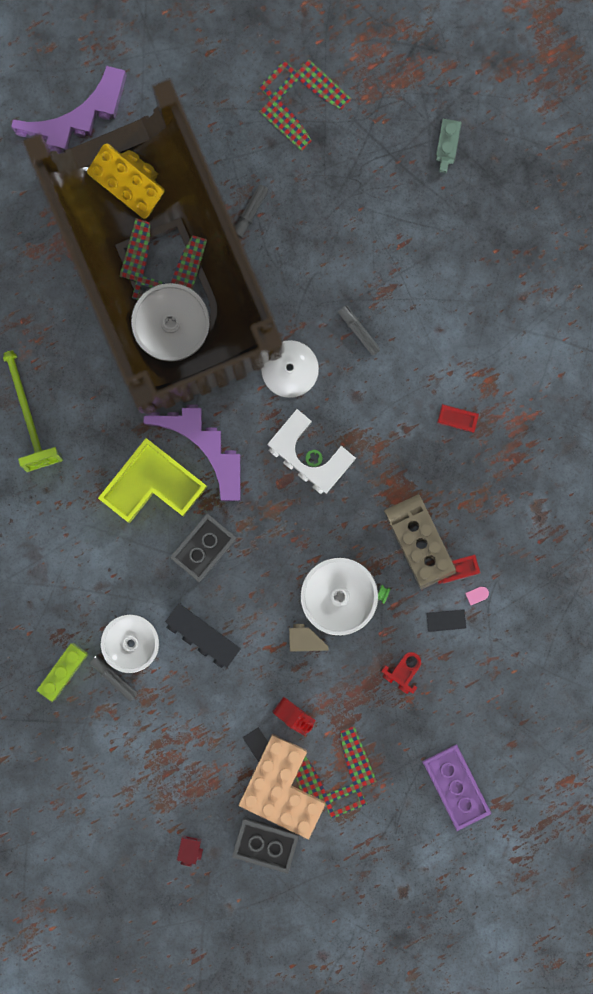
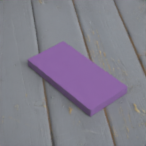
M457 744L422 761L457 831L491 814Z

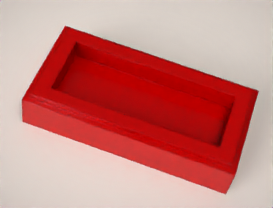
M442 404L437 423L474 433L479 414Z

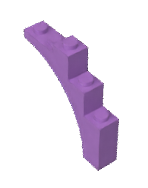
M106 66L103 77L95 91L83 104L73 111L46 121L26 122L13 120L11 127L15 134L21 137H26L27 135L35 136L41 133L44 140H47L46 144L50 151H57L58 154H61V152L68 149L73 131L74 134L81 137L91 136L97 114L105 120L115 119L127 76L125 70Z
M186 405L187 408H182V416H179L177 412H169L167 416H160V413L153 412L148 414V416H144V425L173 430L196 444L207 456L215 470L220 487L221 501H241L240 454H236L234 450H227L225 454H221V431H217V428L212 427L202 431V408H198V405Z

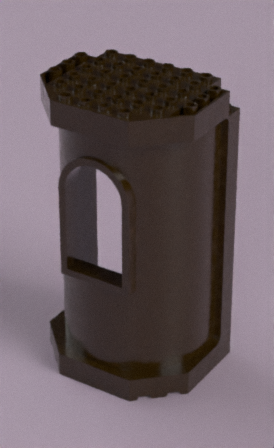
M171 79L152 86L157 107L153 110L154 113L150 117L144 116L130 124L73 148L63 151L64 153L58 154L57 151H50L41 133L22 141L125 384L128 386L137 409L146 415L155 412L158 408H170L176 405L175 403L181 401L184 403L194 400L195 395L200 393L201 396L212 392L211 388L216 386L219 388L225 387L230 384V380L235 378L237 381L247 377V373L265 367V363L281 358L284 353V344L276 328L274 318ZM104 144L111 145L120 154L128 150L135 152L144 163L150 164L154 171L158 173L154 181L164 188V193L146 219L140 217L88 175V168ZM136 219L150 223V241L176 230L179 231L185 247L192 236L207 239L197 275L210 303L209 331L201 348L186 359L179 361L156 359L147 354L134 337L132 314L138 300L133 299L132 295L136 281L120 277V272ZM140 288L139 294L143 295L142 289Z

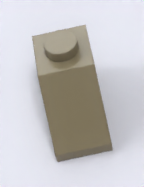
M293 624V628H289L290 651L329 650L328 645L309 627H305V624Z

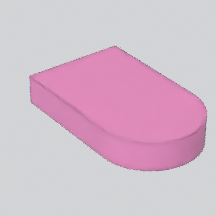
M479 587L465 593L470 606L487 599L489 596L488 589Z

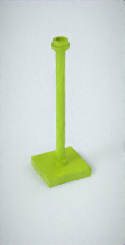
M14 351L3 353V361L8 362L34 449L33 454L18 459L20 466L26 472H30L62 462V455L56 447L42 450L15 359L17 354Z

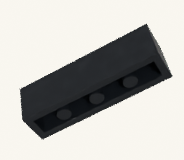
M178 603L165 621L168 624L167 629L174 634L178 631L183 635L182 640L189 645H192V643L199 647L197 651L205 657L209 654L214 658L213 662L220 668H223V666L227 668L241 650L240 647L180 603Z

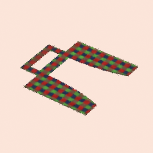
M309 59L298 71L284 60L259 86L271 98L259 112L303 151L312 140L297 118L280 101L283 95L299 80L322 99L340 109L351 98ZM284 69H287L292 75L273 94L267 86Z
M139 219L135 220L120 272V277L136 281L132 298L137 300L142 296L139 294L141 285L153 288L161 284H168L143 276L149 250L150 223ZM197 236L191 237L177 264L171 283L180 284L193 290L207 239Z
M355 726L341 731L343 752L353 784L326 794L317 773L306 756L295 777L300 790L325 802L331 819L366 805L367 803L360 788L377 782ZM352 793H357L358 802L336 811L333 810L331 802Z

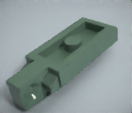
M442 120L436 153V161L441 162L439 172L447 173L448 164H453L455 160L461 128L460 121Z

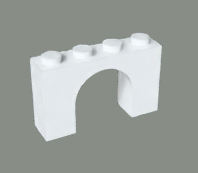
M296 409L267 444L270 447L268 451L276 458L281 456L284 459L283 463L289 469L295 468L299 471L298 476L305 482L311 481L314 484L312 488L318 493L322 494L324 492L327 494L356 458L341 446L331 459L320 467H308L301 463L296 456L295 445L312 421Z

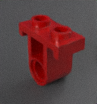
M407 652L401 657L391 673L387 671L389 667L384 665L381 669V672L384 673L382 677L390 683L394 680L400 684L398 688L404 693L408 694L409 691L414 693L418 687L415 685L410 687L408 684L420 668L421 659L418 654ZM410 656L416 659V664L413 667L406 665V659Z
M285 697L280 700L272 711L287 726L304 736L312 730L316 721Z

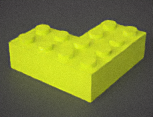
M146 438L98 499L128 523H131L153 494L157 495L184 517L206 490L207 486Z

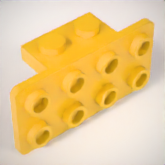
M107 143L101 147L87 170L88 175L143 219L150 215L164 193V188L154 181L158 173L154 171L150 164L144 163L133 151L128 150L120 154Z

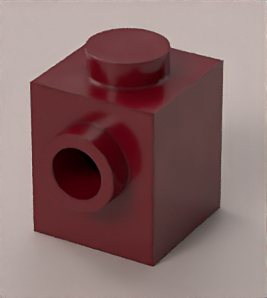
M182 836L177 861H181V865L191 867L192 864L196 865L197 860H201L203 849L200 848L202 839Z

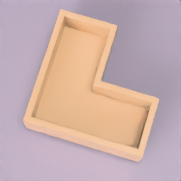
M272 734L239 802V806L309 840L324 809L325 802L291 786L306 756L307 750Z

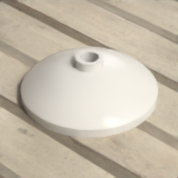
M283 341L284 353L282 357L265 363V367L261 368L262 377L267 387L273 393L286 398H294L307 393L313 387L318 377V362L312 350L303 343ZM291 364L293 365L294 369L292 371H288L286 369V366Z
M124 615L114 619L107 625L101 637V650L105 660L114 669L125 673H134L147 668L156 658L159 649V638L155 628L148 620L137 615ZM129 640L134 641L135 644L133 647L128 646Z

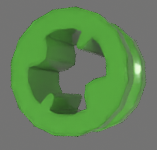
M311 450L306 454L305 460L310 467H318L322 463L323 457L319 451ZM313 453L319 456L317 459L318 463L316 464L309 462L310 455Z
M381 585L378 591V600H381L384 604L391 588L388 587L386 589L384 585Z

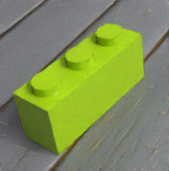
M71 643L37 691L51 702L55 701L86 659L88 653L76 644Z

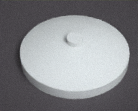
M173 283L161 284L149 289L137 301L132 314V330L139 346L150 356L162 361H179L193 355L205 342L209 331V314L203 300L190 288Z
M333 558L319 563L308 573L301 589V604L306 617L316 628L332 635H347L360 630L371 620L378 604V589L373 576L363 565L350 559Z

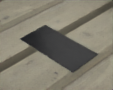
M465 609L426 613L428 632L466 628Z
M258 727L242 738L259 762L268 741Z

